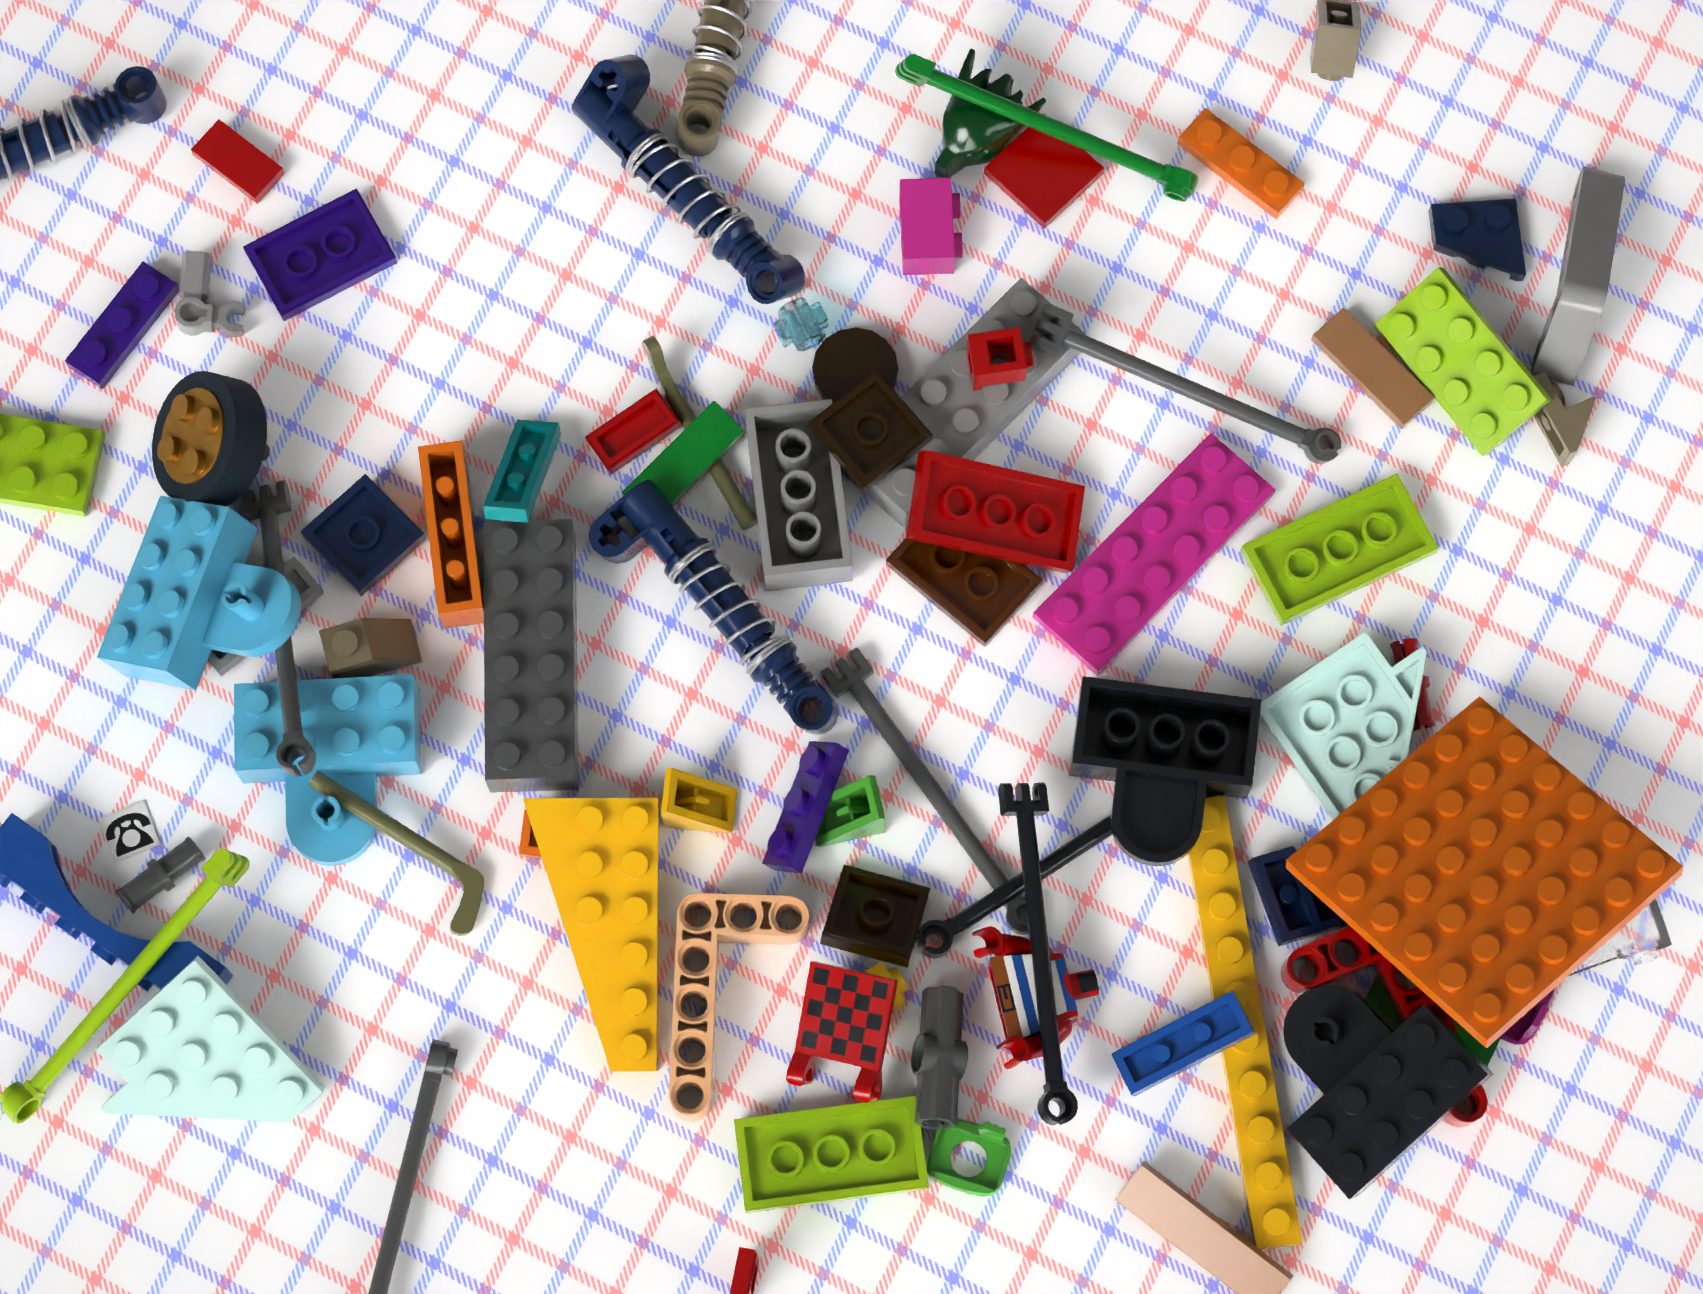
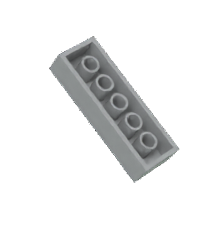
M1022 277L901 396L902 400L933 434V440L864 493L904 529L908 527L917 459L920 451L929 450L974 461L1081 353L1062 344L1059 354L1053 357L1031 347L1033 367L1027 368L1025 381L984 386L982 390L973 391L966 353L968 334L1020 327L1023 342L1030 341L1032 335L1048 340L1050 336L1038 332L1035 326L1038 319L1055 324V320L1041 314L1043 305L1051 303ZM1071 321L1069 328L1085 335V332ZM997 358L992 363L1000 364L1007 363V361ZM842 467V473L860 488Z

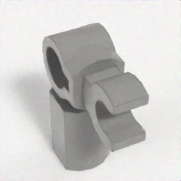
M202 251L183 252L179 296L182 299L176 304L174 310L176 323L180 331L185 335L196 336L203 332L213 333L214 329L222 330L225 335L230 337L243 336V325L230 324L227 321L233 314L245 315L246 309L243 303L230 301L221 307H215L214 303L203 302L208 300L212 256Z

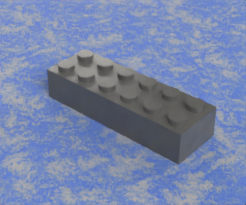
M572 519L529 520L528 523L510 521L483 522L485 782L490 793L579 790L576 534Z

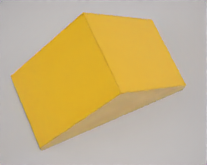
M667 768L661 807L663 825L666 828L733 833L738 789L674 768Z

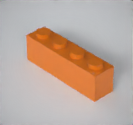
M462 440L418 446L439 618L444 629L484 623V589L468 462Z

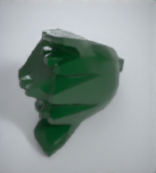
M970 49L958 78L1023 105L1021 100L1024 94L1021 89L1011 95L1014 79L1006 73L999 79L989 82L992 70L986 68L971 78L976 53L974 49ZM951 95L942 121L944 148L935 162L934 173L939 178H951L966 166L991 162L1011 143L1016 133L1025 125ZM1041 98L1027 107L1039 112L1046 103V99Z

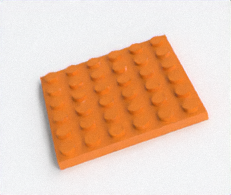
M1480 696L1286 859V869L1485 1048H1488L1682 876L1684 867Z

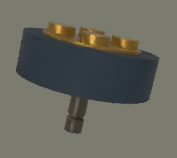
M208 371L191 373L172 388L159 411L152 439L154 472L159 485L168 496L184 499L186 502L196 501L229 506L241 498L256 478L262 461L267 460L270 454V448L266 444V412L255 388L241 379Z

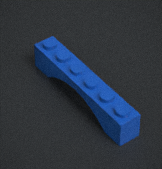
M14 813L8 816L0 827V885L6 889L10 883H13L24 891L19 899L39 914H42L45 908L49 909L59 917L54 924L75 940L82 933L94 942L90 950L106 963L112 966L116 960H119L128 967L151 940L139 939L118 932L94 918L84 909L71 891L61 868L57 847L47 837ZM191 941L174 942L137 985L147 992L152 985L161 990L197 956L226 985L233 977V974L224 965Z

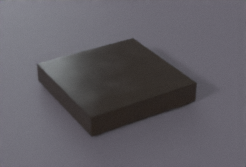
M877 370L808 422L809 429L863 492L867 491L933 440V434Z
M844 864L824 925L820 944L908 968L931 888Z

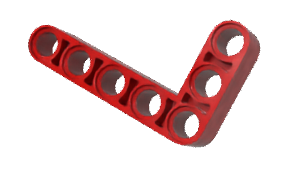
M1352 927L1345 928L1297 948L1282 964L1280 972L1282 982L1289 990L1300 994L1373 966L1383 983L1401 1024L1415 1013L1416 1009H1419L1423 1004H1429L1459 1035L1451 1016L1416 985L1410 989L1399 985L1395 977L1397 968ZM1336 943H1348L1354 948L1356 953L1354 963H1343L1335 955ZM1295 960H1307L1312 964L1315 971L1313 980L1304 981L1295 975L1293 971ZM1481 1085L1469 1096L1473 1103V1111L1470 1116H1463L1454 1110L1444 1121L1451 1126L1460 1128L1468 1126L1483 1117L1488 1105L1483 1086Z

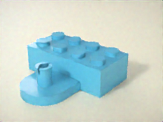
M160 495L97 658L126 677L196 691L211 650L246 657H259L267 655L283 645L291 636L298 623L301 612L300 595L296 586L278 571L245 564L258 528L233 509L196 501L186 502L184 499Z
M414 674L297 680L303 736L316 752L314 768L307 775H304L298 766V762L304 756L294 761L293 765L298 767L301 776H291L285 773L276 759V751L283 741L282 734H284L279 682L234 684V771L242 783L285 782L287 832L293 845L306 859L320 865L338 866L360 857L373 842L377 829L343 808L335 798L331 796L326 797L308 784L314 774L320 771L350 790V792L355 793L378 808L377 777L422 774L420 688Z

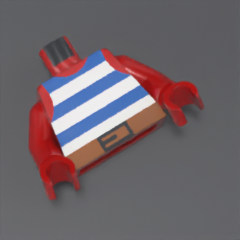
M992 926L974 931L972 936L982 937L986 945L985 947L973 950L974 956L982 958L991 954L995 955V957L989 958L988 970L1005 1040L998 1044L996 1049L1006 1048L1013 1056V1059L1006 1062L1004 1067L1012 1069L1023 1061L1043 1057L1030 939L1017 935L1002 934ZM1049 946L1061 1044L1071 1034L1072 1024L1078 1018L1075 1000L1099 995V986L1094 969L1069 974L1063 953H1054Z

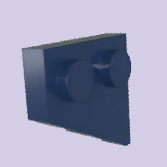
M1516 198L1430 205L1428 213L1434 251L1452 258L1461 257L1468 264L1485 269L1487 265L1511 274L1509 279L1514 281L1524 280L1526 270Z
M1294 846L1253 857L1248 862L1278 947L1349 926L1286 869V859L1297 851Z

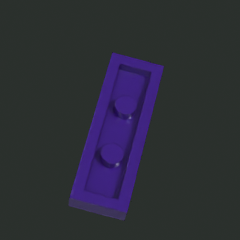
M142 261L65 359L66 365L97 387L103 389L179 292L178 284Z
M809 741L806 750L800 758L799 769L792 787L784 799V808L775 831L768 840V849L762 864L774 871L803 872L849 752L847 748L836 742Z

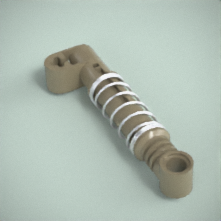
M704 0V5L696 9L697 14L701 18L699 25L692 29L696 37L695 46H691L687 50L689 56L685 60L684 73L688 84L685 88L677 126V142L679 147L691 156H705L710 154L717 146L727 92L735 84L739 72L738 65L734 60L738 59L743 53L742 44L739 40L745 37L747 33V26L743 21L751 13V5L747 0ZM694 124H701L708 130L705 132H695L689 127Z

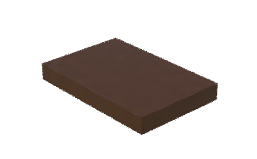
M906 538L886 559L885 564L984 647L992 641L1043 582V579L1021 563Z

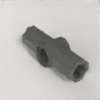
M941 985L927 987L922 991L920 1034L916 1037L913 1044L911 1069L913 1074L917 1075L915 1123L925 1129H952L957 1125L959 1081L963 1078L966 1071L968 1046L965 1041L961 1040L964 993L958 991L956 987Z

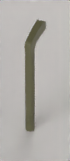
M652 335L642 341L654 376L665 392L666 400L685 430L697 417L680 388L674 383L667 369L663 350L657 339ZM720 459L709 470V473L743 530H747L757 523V519L722 459Z
M317 771L308 784L310 787L326 797L331 796L335 798L343 808L460 882L463 887V895L449 928L451 933L457 936L470 934L474 928L481 904L484 876L477 869L455 858L355 793L350 792V790L325 774Z

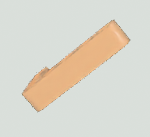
M695 893L685 897L679 904L676 926L669 1098L674 1113L683 1121L695 1122L703 1119L709 1113L712 1105L719 943L797 944L806 937L810 927L808 908L799 898L782 895ZM702 908L711 914V918L703 927H693L686 921L690 911ZM744 909L750 910L757 917L755 923L745 929L737 928L731 922L733 915L739 910ZM793 911L800 915L802 922L793 930H785L777 924V918L783 912ZM698 952L706 955L709 959V964L704 970L692 972L685 968L684 962L692 953ZM698 997L707 1003V1009L699 1017H688L682 1011L683 1004L690 998ZM691 1042L699 1043L704 1046L706 1050L705 1055L696 1063L685 1062L680 1057V1052L684 1045ZM686 1088H697L704 1095L701 1104L694 1109H686L680 1106L678 1103L680 1093Z

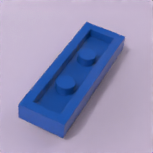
M1231 991L1117 1050L1111 1055L1130 1094L1135 1097L1255 1035L1256 1032L1236 993Z

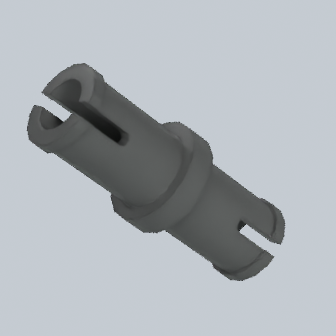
M188 836L182 843L158 861L153 858L146 863L148 866L146 870L115 892L129 911L134 914L138 908L165 889L168 892L174 888V881L199 862H203L206 857Z

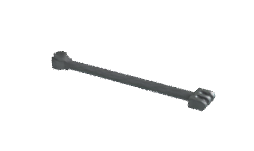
M1045 303L1043 305L1041 314L1056 322L1053 324L1049 321L1038 319L1035 329L1040 333L1050 336L1048 340L1032 335L1030 339L1031 347L1056 357L1060 352L1062 344L1297 444V447L1303 449L1306 457L1315 464H1325L1339 455L1337 451L1341 448V440L1334 430L1330 428L1304 429L1070 329L1069 326L1074 316L1073 313L1052 304ZM1321 437H1325L1330 441L1332 447L1330 451H1324L1320 447L1319 440Z
M286 480L276 482L277 497H273L269 484L259 486L260 501L256 502L252 488L248 489L242 496L244 513L249 521L260 519L265 567L274 569L283 576L284 568L277 514L292 511L290 492ZM290 636L283 645L275 650L284 726L283 741L277 748L276 759L285 773L291 776H301L298 767L293 765L294 761L304 756L298 762V766L303 774L307 775L314 768L316 752L303 736L292 636Z
M856 647L849 652L851 660L857 666L854 670L851 669L843 657L834 662L836 668L843 676L839 680L828 667L821 670L820 675L837 698L848 691L851 692L992 889L995 890L1009 881L864 682L865 679L874 674V669L860 650ZM1020 894L1003 905L1007 910L1005 919L1011 931L1019 935H1028V921H1021L1016 916L1017 909L1026 907L1025 897H1022Z
M432 1039L368 1294L388 1293L442 1075L452 1076L458 1049L450 1048L449 1042Z

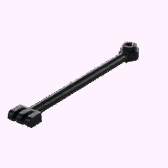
M1044 782L1034 783L1032 786L1033 800H1031L1029 784L1017 783L1015 787L1016 800H1014L1012 784L1000 783L998 788L1001 816H1016L1046 1082L1043 1085L1044 1093L1038 1100L1037 1110L1040 1118L1046 1124L1051 1126L1056 1124L1063 1125L1072 1120L1077 1114L1078 1101L1074 1093L1068 1089L1067 1081H1064L1035 825V816H1043L1049 812L1047 787ZM1049 1101H1054L1058 1104L1060 1111L1057 1117L1050 1112L1048 1108Z
M1111 815L1041 859V879L1044 880L1112 835ZM1021 872L952 918L949 917L944 921L934 919L922 924L917 936L918 948H924L922 954L933 959L942 958L948 954L953 940L960 933L1025 892L1023 873ZM930 935L939 936L943 942L942 946L939 948L927 947V937Z

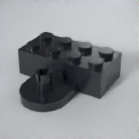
M1083 676L1078 696L1069 776L1114 781L1110 824L1112 835L1118 847L1129 858L1143 865L1157 867L1173 864L1184 858L1193 849L1200 836L1206 794L1247 799L1253 785L1262 699Z
M1319 986L1301 994L1292 1003L1285 1017L1283 1036L1288 1053L1324 1094L1295 1120L1287 1130L1349 1200L1363 1193L1494 1075L1429 1004H1423L1393 1032L1357 993L1340 986Z

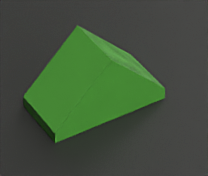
M868 775L833 792L815 838L817 847L885 833V815L875 775Z

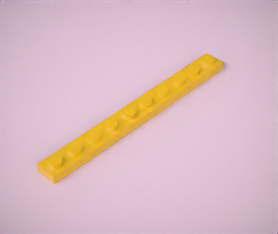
M1225 795L1205 798L1200 836L1187 856L1212 1001L1234 991L1256 1032L1255 1035L1221 1052L1253 1245L1260 1250L1302 1244V1237Z

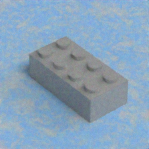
M832 399L744 409L765 591L853 581V563L840 464L808 427L809 421L832 405Z

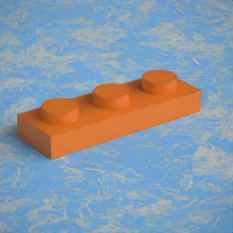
M1207 108L1200 112L1178 138L1177 144L1276 220L1304 188L1305 183Z

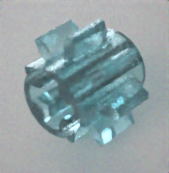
M796 298L778 310L777 314L780 320L774 322L776 326L775 332L783 347L793 343L797 351H806L824 340L826 335L823 329L829 326L827 323L828 317L819 301L810 306L806 298Z

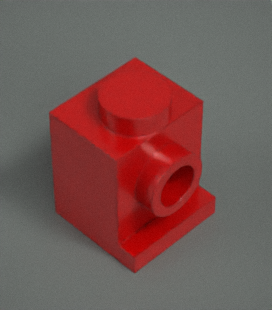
M1020 327L967 335L966 353L973 391L982 390L984 386L1026 380L1027 368L1033 367V354L1030 341H1022ZM997 358L1007 361V363L993 364L992 362Z

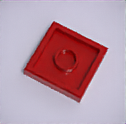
M1027 127L984 167V174L1045 229L1104 174V167L1085 150Z

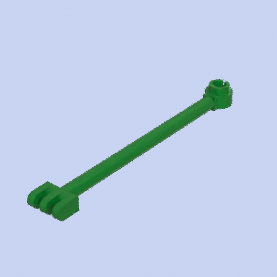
M910 54L895 68L896 76L918 87L928 84L1150 177L1164 187L1163 194L1170 199L1185 202L1188 196L1194 194L1199 177L1193 172L1168 164L1163 165L935 69L936 63L926 58Z

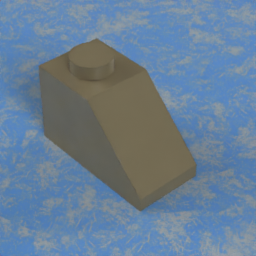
M1317 0L1310 55L1311 73H1317L1318 77L1329 81H1339L1343 77L1353 78L1362 30L1359 3L1341 0Z
M361 618L319 630L329 672L333 678L371 677L423 662L411 619Z

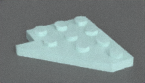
M1365 631L1261 702L1260 716L1332 820L1408 757L1427 658V650L1424 646L1391 667Z
M199 956L193 959L96 1049L127 1082L101 1106L100 1109L104 1113L291 1122L320 1096L326 1088Z

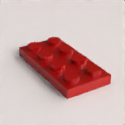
M923 450L918 453L906 539L1062 573L1073 572L1085 486Z

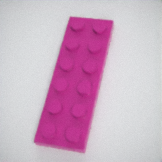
M1210 433L1033 612L1032 618L1098 676L1274 495L1276 489L1214 434Z

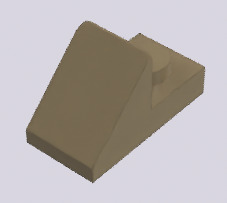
M1542 372L1533 377L1552 400L1538 411L1534 418L1562 468L1570 464L1579 448L1596 397L1593 396L1565 409V398L1560 387L1555 382L1551 383L1546 372Z

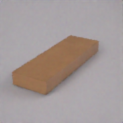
M1342 308L1313 334L1311 341L1401 429L1405 428L1433 402L1435 397L1345 308Z

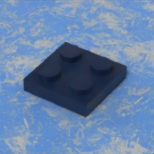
M366 474L300 531L302 537L361 597L426 539L424 532Z

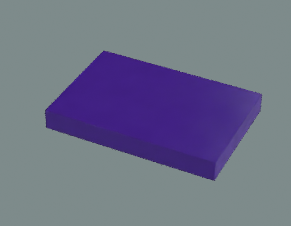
M357 188L243 246L245 254L283 322L398 263L396 256Z

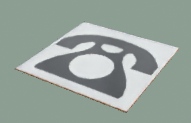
M144 800L98 818L114 863L161 845Z

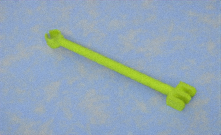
M218 849L201 868L207 875L33 1078L26 1080L23 1084L15 1082L1 1093V1109L13 1123L20 1124L25 1122L40 1108L42 1099L47 1094L45 1092L47 1088L223 885L233 888L250 867L247 857L226 849Z

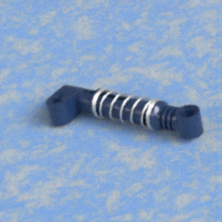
M632 54L599 61L574 99L571 111L621 159L622 168L631 178L640 177L647 184V193L655 192L663 199L662 208L671 207L679 215L677 218L678 224L686 222L695 230L693 233L694 239L710 237L707 244L708 253L717 260H726L728 263H731V266L738 270V273L743 278L746 277L748 292L754 300L761 304H770L797 295L805 284V272L801 263L791 255H781L768 242H765V239L758 235L755 230L754 221L746 212H741L739 205L728 204L726 202V193L722 189H712L710 187V178L707 174H697L694 171V162L691 159H681L679 157V148L676 144L669 143V138L659 129H650L633 113L650 84V72L645 61L639 56ZM618 85V87L608 89V86ZM732 207L736 208L738 212L732 214Z
M134 66L127 68L120 73L116 82L112 84L114 90L110 91L108 87L103 88L104 94L102 95L98 91L93 92L94 98L91 100L88 95L84 97L76 94L71 97L68 96L67 99L64 98L60 102L62 113L56 115L54 110L48 112L41 108L39 116L32 120L26 121L20 117L18 119V126L9 130L0 127L2 132L0 133V180L7 178L8 181L12 182V175L25 169L34 173V165L47 159L51 163H55V156L68 150L76 154L75 141L82 143L88 149L89 146L92 147L99 143L100 137L106 134L105 128L108 127L110 131L116 130L114 126L116 123L123 127L125 126V119H128L130 123L149 124L161 118L166 111L167 101L155 75L145 67ZM147 92L142 97L136 98L137 95Z
M648 479L636 485L593 522L588 533L589 543L593 550L608 562L615 564L625 563L649 546L665 565L664 573L668 580H671L672 584L680 583L682 586L679 588V592L686 591L696 602L694 610L697 611L701 608L710 619L711 623L708 628L716 627L725 637L726 641L723 646L731 645L741 657L738 665H742L750 659V663L746 667L748 677H751L754 682L763 683L765 687L771 686L769 692L772 695H777L776 700L779 704L785 702L783 709L798 727L806 733L820 735L825 734L835 726L839 716L838 705L817 679L812 680L813 674L810 671L805 672V664H797L799 657L796 655L797 646L793 640H790V636L786 635L770 638L775 632V618L765 617L761 613L760 600L750 599L746 595L745 582L735 581L731 577L730 564L720 563L715 557V546L707 538L697 536L652 480ZM624 515L639 532L634 538L629 536L618 522ZM612 531L619 534L618 538L621 541L616 547L610 544L611 540L608 537ZM817 699L823 701L825 708L823 716L814 722L806 721L803 714L806 704Z

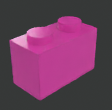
M951 178L900 179L899 208L902 274H954L955 258H963L962 232L954 233L953 219L961 218L960 193H952Z

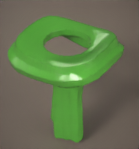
M957 1118V1125L952 1129L937 1130L927 1162L928 1175L944 1186L970 1195L985 1197L996 1194L1002 1186L1011 1156L1010 1141L1005 1137L1006 1129L999 1127L997 1124H991L989 1121L983 1122V1125ZM966 1141L975 1142L980 1145L987 1157L983 1171L972 1177L958 1174L953 1169L950 1161L954 1147Z

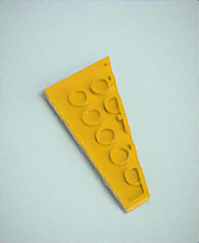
M523 798L610 1071L657 1072L659 798Z

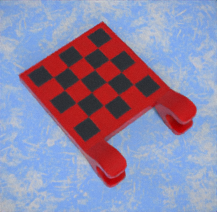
M811 961L795 1051L786 1074L787 1082L795 1086L811 1084L815 1075L816 1056L861 1067L854 1086V1099L865 1103L878 1100L882 1092V1066L898 980Z

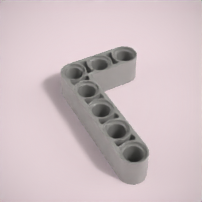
M1583 166L1572 200L1557 294L1534 354L1530 371L1533 376L1546 372L1549 380L1571 386L1574 385L1607 298L1625 176Z

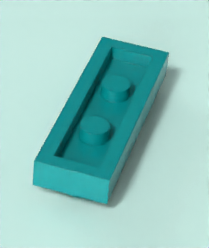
M517 419L483 504L485 519L529 522L561 437L559 422Z

